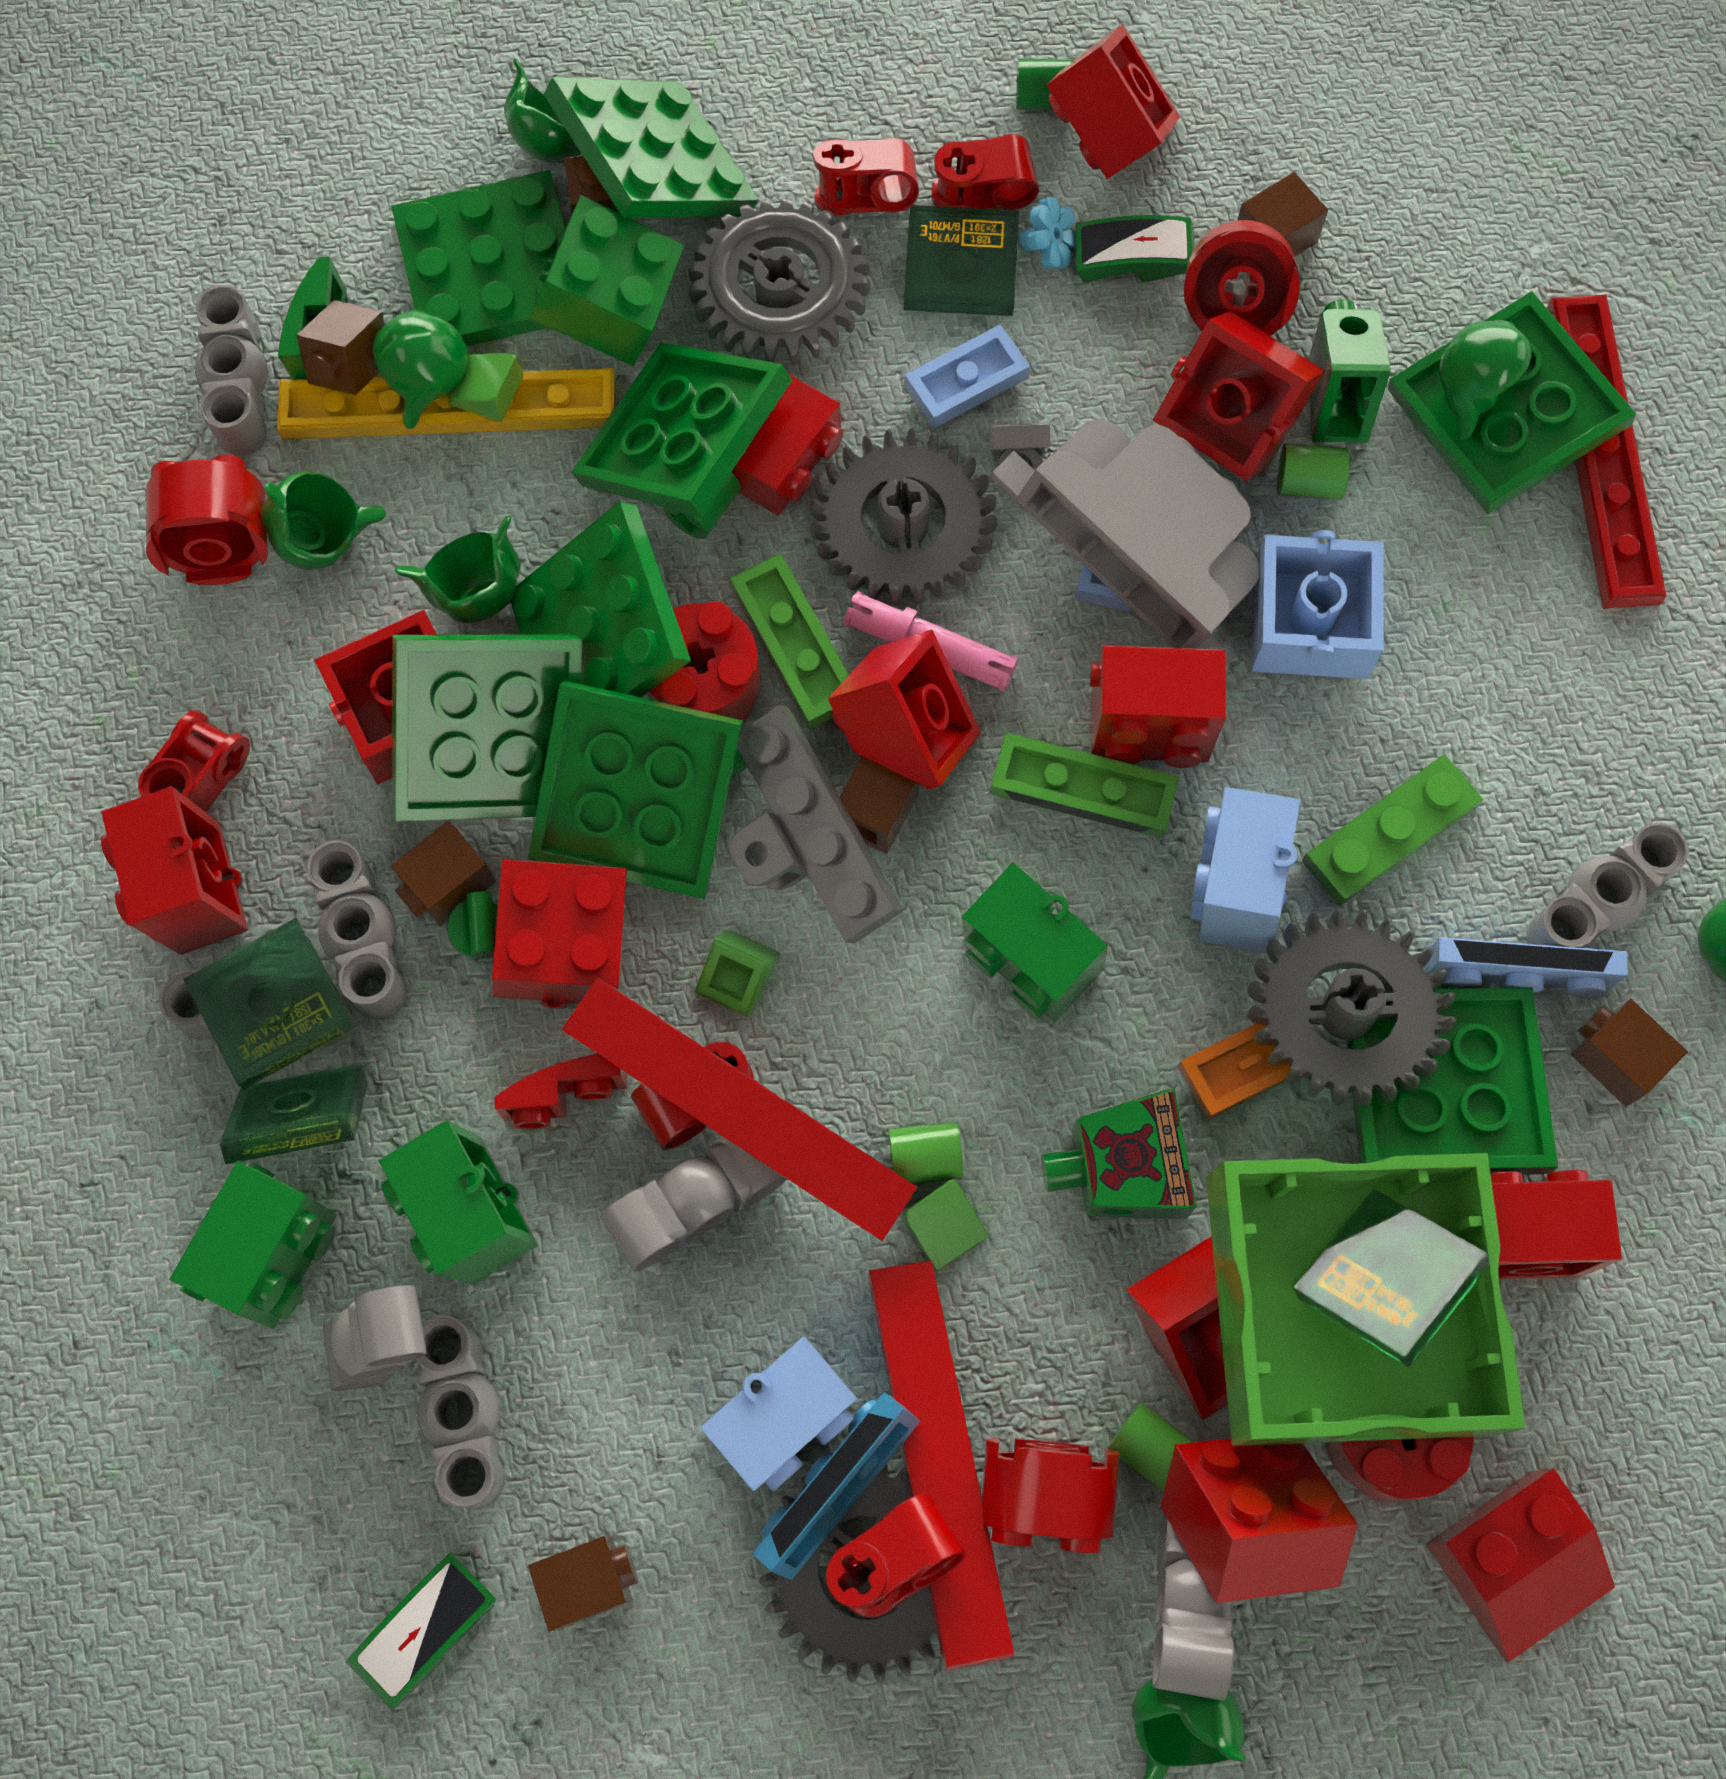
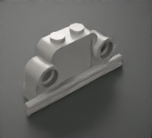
M1092 420L1085 423L1036 470L1013 451L991 473L990 477L1173 648L1226 650L1210 634L1241 604L1243 598L1256 585L1260 576V567L1255 554L1246 545L1234 540L1248 525L1251 511L1247 501L1238 492L1235 485L1228 479L1220 476L1196 453L1188 441L1178 437L1167 427L1151 425L1143 429L1130 442L1125 432L1116 424L1106 420ZM1226 650V667H1227V666L1229 665V663L1235 658V657H1234L1229 651H1227V650Z

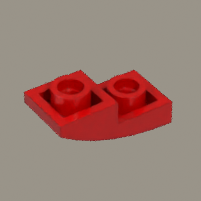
M599 1054L574 1058L551 1065L512 1084L494 1097L495 1110L505 1122L512 1121L513 1128L525 1130L546 1128L551 1125V1118L567 1117L566 1093H574L575 1099L584 1101L608 1099L612 1097V1090L627 1089V1073Z

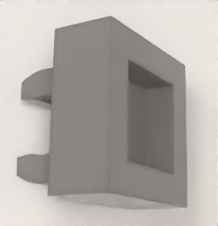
M1050 424L989 425V448L993 450L1004 449L998 457L997 467L1015 451L1017 454L1026 455L1030 466L1036 470L1042 464V460L1034 448H1050Z

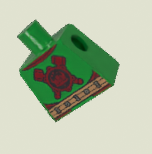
M1339 299L1330 302L1321 313L1309 356L1310 362L1326 371L1310 397L1312 442L1368 443L1391 372L1381 316L1375 310L1357 309V305L1351 300ZM1342 377H1347L1351 387L1348 392L1342 394L1341 379Z
M1175 1089L1163 1090L1076 1119L1072 1129L1075 1149L1041 1154L1042 1173L1046 1191L1081 1187L1085 1210L1088 1216L1182 1219L1188 1218L1197 1208Z

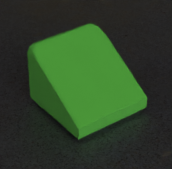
M508 353L470 354L466 375L455 386L449 398V404L502 422L524 376L518 356Z
M725 930L714 938L694 993L749 1017L774 970L780 953L738 933Z
M955 1179L948 1181L902 1213V1222L929 1261L932 1260L933 1268L936 1272L989 1237Z

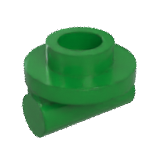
M480 891L467 894V900L458 904L448 918V939L451 945L466 957L483 959L494 955L498 905L492 902L491 892Z

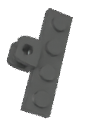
M778 705L741 731L738 750L773 813L764 812L734 835L729 843L728 851L746 884L751 886L766 885L770 889L783 890L809 876L840 934L847 943L858 942L903 912L902 906L791 710L788 707ZM750 857L754 860L756 866L751 862Z

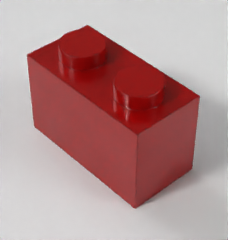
M790 375L792 382L747 447L744 455L731 471L741 484L740 494L777 516L781 514L790 500L797 502L801 499L811 482L812 470L821 458L827 460L835 453L844 433L843 429H841L840 403Z

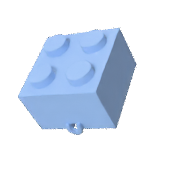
M1327 530L1316 531L1311 537L1265 535L1256 557L1260 567V576L1258 582L1253 587L1251 672L1368 679L1384 651V542L1335 539V534ZM1326 538L1328 543H1318V539Z
M1225 787L1222 807L1209 806L1200 861L1202 864H1198L1190 914V920L1201 921L1200 942L1267 954L1266 947L1270 940L1275 939L1281 910L1287 901L1285 887L1288 869L1297 860V850L1293 846L1301 799Z
M803 1336L762 1373H752L746 1377L743 1382V1389L700 1428L753 1492L764 1482L773 1492L803 1465L795 1455L814 1437L821 1444H827L854 1419L846 1408L857 1398L807 1338ZM754 1380L759 1381L762 1385L758 1393H753L750 1389V1385Z

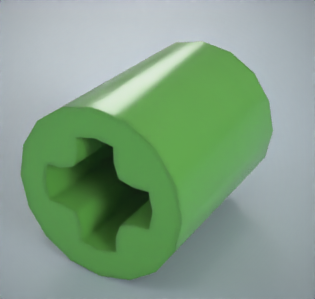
M1284 443L1278 466V495L1342 500L1346 492L1349 476V449Z
M957 1122L888 1129L892 1171L912 1184L963 1179L961 1140Z
M1141 1401L1118 1430L1107 1449L1119 1452V1459L1164 1493L1175 1444L1193 1443L1194 1441Z

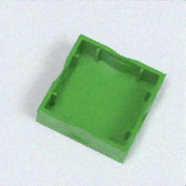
M1487 1153L1393 1156L1376 1162L1360 1164L1337 1163L1318 1158L1223 1161L1206 1177L1232 1446L1494 1436L1526 1428L1512 1328L1503 1307L1499 1288L1498 1268L1501 1247ZM1340 1255L1382 1280L1360 1309L1318 1284ZM1342 1259L1333 1268L1334 1271L1369 1292L1378 1282ZM1349 1267H1351L1352 1269L1350 1270V1272L1347 1275H1345V1273L1349 1270ZM1353 1269H1356L1357 1273L1361 1272L1363 1274V1277H1361L1360 1281L1358 1282L1353 1280L1354 1276H1357V1273L1355 1275H1351L1352 1279L1347 1277L1349 1274L1355 1272L1352 1271ZM1332 1272L1322 1281V1283L1358 1305L1368 1295ZM1334 1277H1338L1339 1280L1336 1283H1332L1333 1287L1329 1285L1330 1282L1337 1280H1334ZM1368 1277V1281L1366 1280L1364 1282V1285L1362 1286L1361 1283L1363 1282L1364 1278ZM1338 1282H1340V1284L1343 1283V1285H1340L1341 1288H1339V1286H1336L1338 1285ZM1345 1284H1349L1350 1287L1347 1289V1291L1345 1293H1342L1341 1289H1343L1344 1291V1288L1348 1287L1345 1286ZM1382 1286L1386 1287V1290L1383 1293L1380 1292L1378 1295H1376V1293L1380 1290ZM1351 1287H1354L1355 1291L1353 1292V1294L1351 1296H1347L1346 1293L1348 1292V1290ZM1389 1290L1393 1291V1294H1392L1391 1297H1393L1395 1294H1398L1396 1297H1394V1298H1393L1391 1301H1389V1302H1388L1387 1300H1388V1297H1389V1295H1390L1391 1292L1385 1294V1295L1382 1296V1297H1379L1380 1295L1384 1294L1385 1292H1387V1291H1389ZM1360 1291V1295H1357V1297L1355 1298L1356 1300H1354L1353 1298L1357 1294L1356 1292ZM1399 1296L1403 1297L1404 1300L1409 1301L1408 1304L1407 1302L1404 1303L1406 1304V1307L1403 1310L1399 1309V1306L1403 1301L1394 1306L1395 1303L1401 1300ZM1371 1299H1375V1300H1376V1304L1374 1303V1301H1372V1302L1368 1305V1307H1371V1304L1374 1305L1372 1308H1374L1375 1306H1377V1305L1380 1304V1303H1381V1305H1379L1378 1307H1376V1308L1373 1309L1372 1311H1371V1309L1366 1308L1367 1303H1368ZM1412 1304L1413 1307H1410L1408 1313H1406L1405 1310L1408 1308V1305ZM1382 1305H1384L1383 1310L1389 1308V1310L1391 1309L1394 1313L1399 1314L1398 1318L1402 1317V1321L1400 1320L1397 1326L1395 1323L1398 1318L1394 1323L1389 1321L1392 1315L1384 1319L1391 1311L1388 1310L1383 1317H1381L1383 1313L1380 1314L1381 1310L1376 1314ZM1411 1312H1414L1418 1315V1317L1414 1315L1410 1317L1413 1320L1407 1321V1323L1410 1324L1409 1327L1405 1325L1403 1322Z

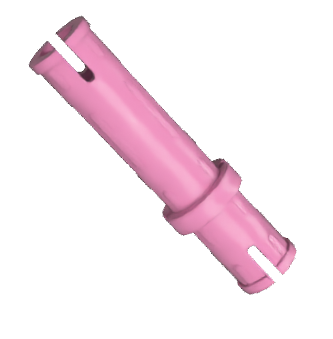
M859 591L853 596L851 603L854 606L853 608L848 607L843 622L844 626L853 627L888 643L932 629L951 669L996 687L1001 692H1005L1010 682L1009 677L1013 675L1019 658L1011 657L918 618V611L909 607L901 611L865 596L864 593Z

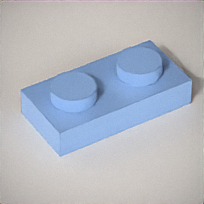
M1000 324L905 374V388L934 429L1028 379L1030 365Z

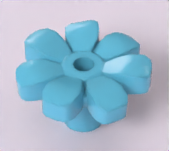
M1054 197L1041 199L1039 206L1033 207L1030 213V220L1034 227L1023 229L1020 232V245L1026 252L1040 250L1041 263L1044 268H1066L1072 260L1070 250L1076 249V231L1068 229L1075 222L1074 212L1070 206L1060 207L1059 201Z

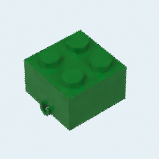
M580 195L554 259L548 258L542 270L539 281L544 284L530 319L634 366L651 333L655 329V323L661 313L660 310L684 244L630 218H623L620 213Z
M1012 862L961 916L965 938L963 942L969 948L965 955L988 977L993 978L999 972L1009 981L1014 988L1010 995L1031 1016L1038 1019L1044 1013L1056 1023L1103 972L1108 945L1068 911L1069 905L1065 897L1059 894L1050 895ZM1055 902H1059L1062 905V909L1058 914L1052 913L1055 910V907L1052 906Z
M446 1120L378 1160L387 1177L386 1180L381 1182L382 1191L392 1209L399 1216L406 1214L416 1233V1236L410 1239L412 1250L419 1263L428 1273L435 1270L439 1276L474 1285L539 1246L516 1204L518 1199L517 1188L504 1181L481 1137ZM508 1189L511 1196L505 1198L501 1191Z
M237 1160L169 1280L182 1286L180 1291L196 1300L203 1302L206 1298L239 1316L274 1329L279 1319H287L298 1305L304 1289L300 1281L312 1260L315 1262L319 1261L329 1249L335 1236L336 1229L332 1224L337 1214L308 1195L274 1179L275 1174L255 1163L250 1167Z

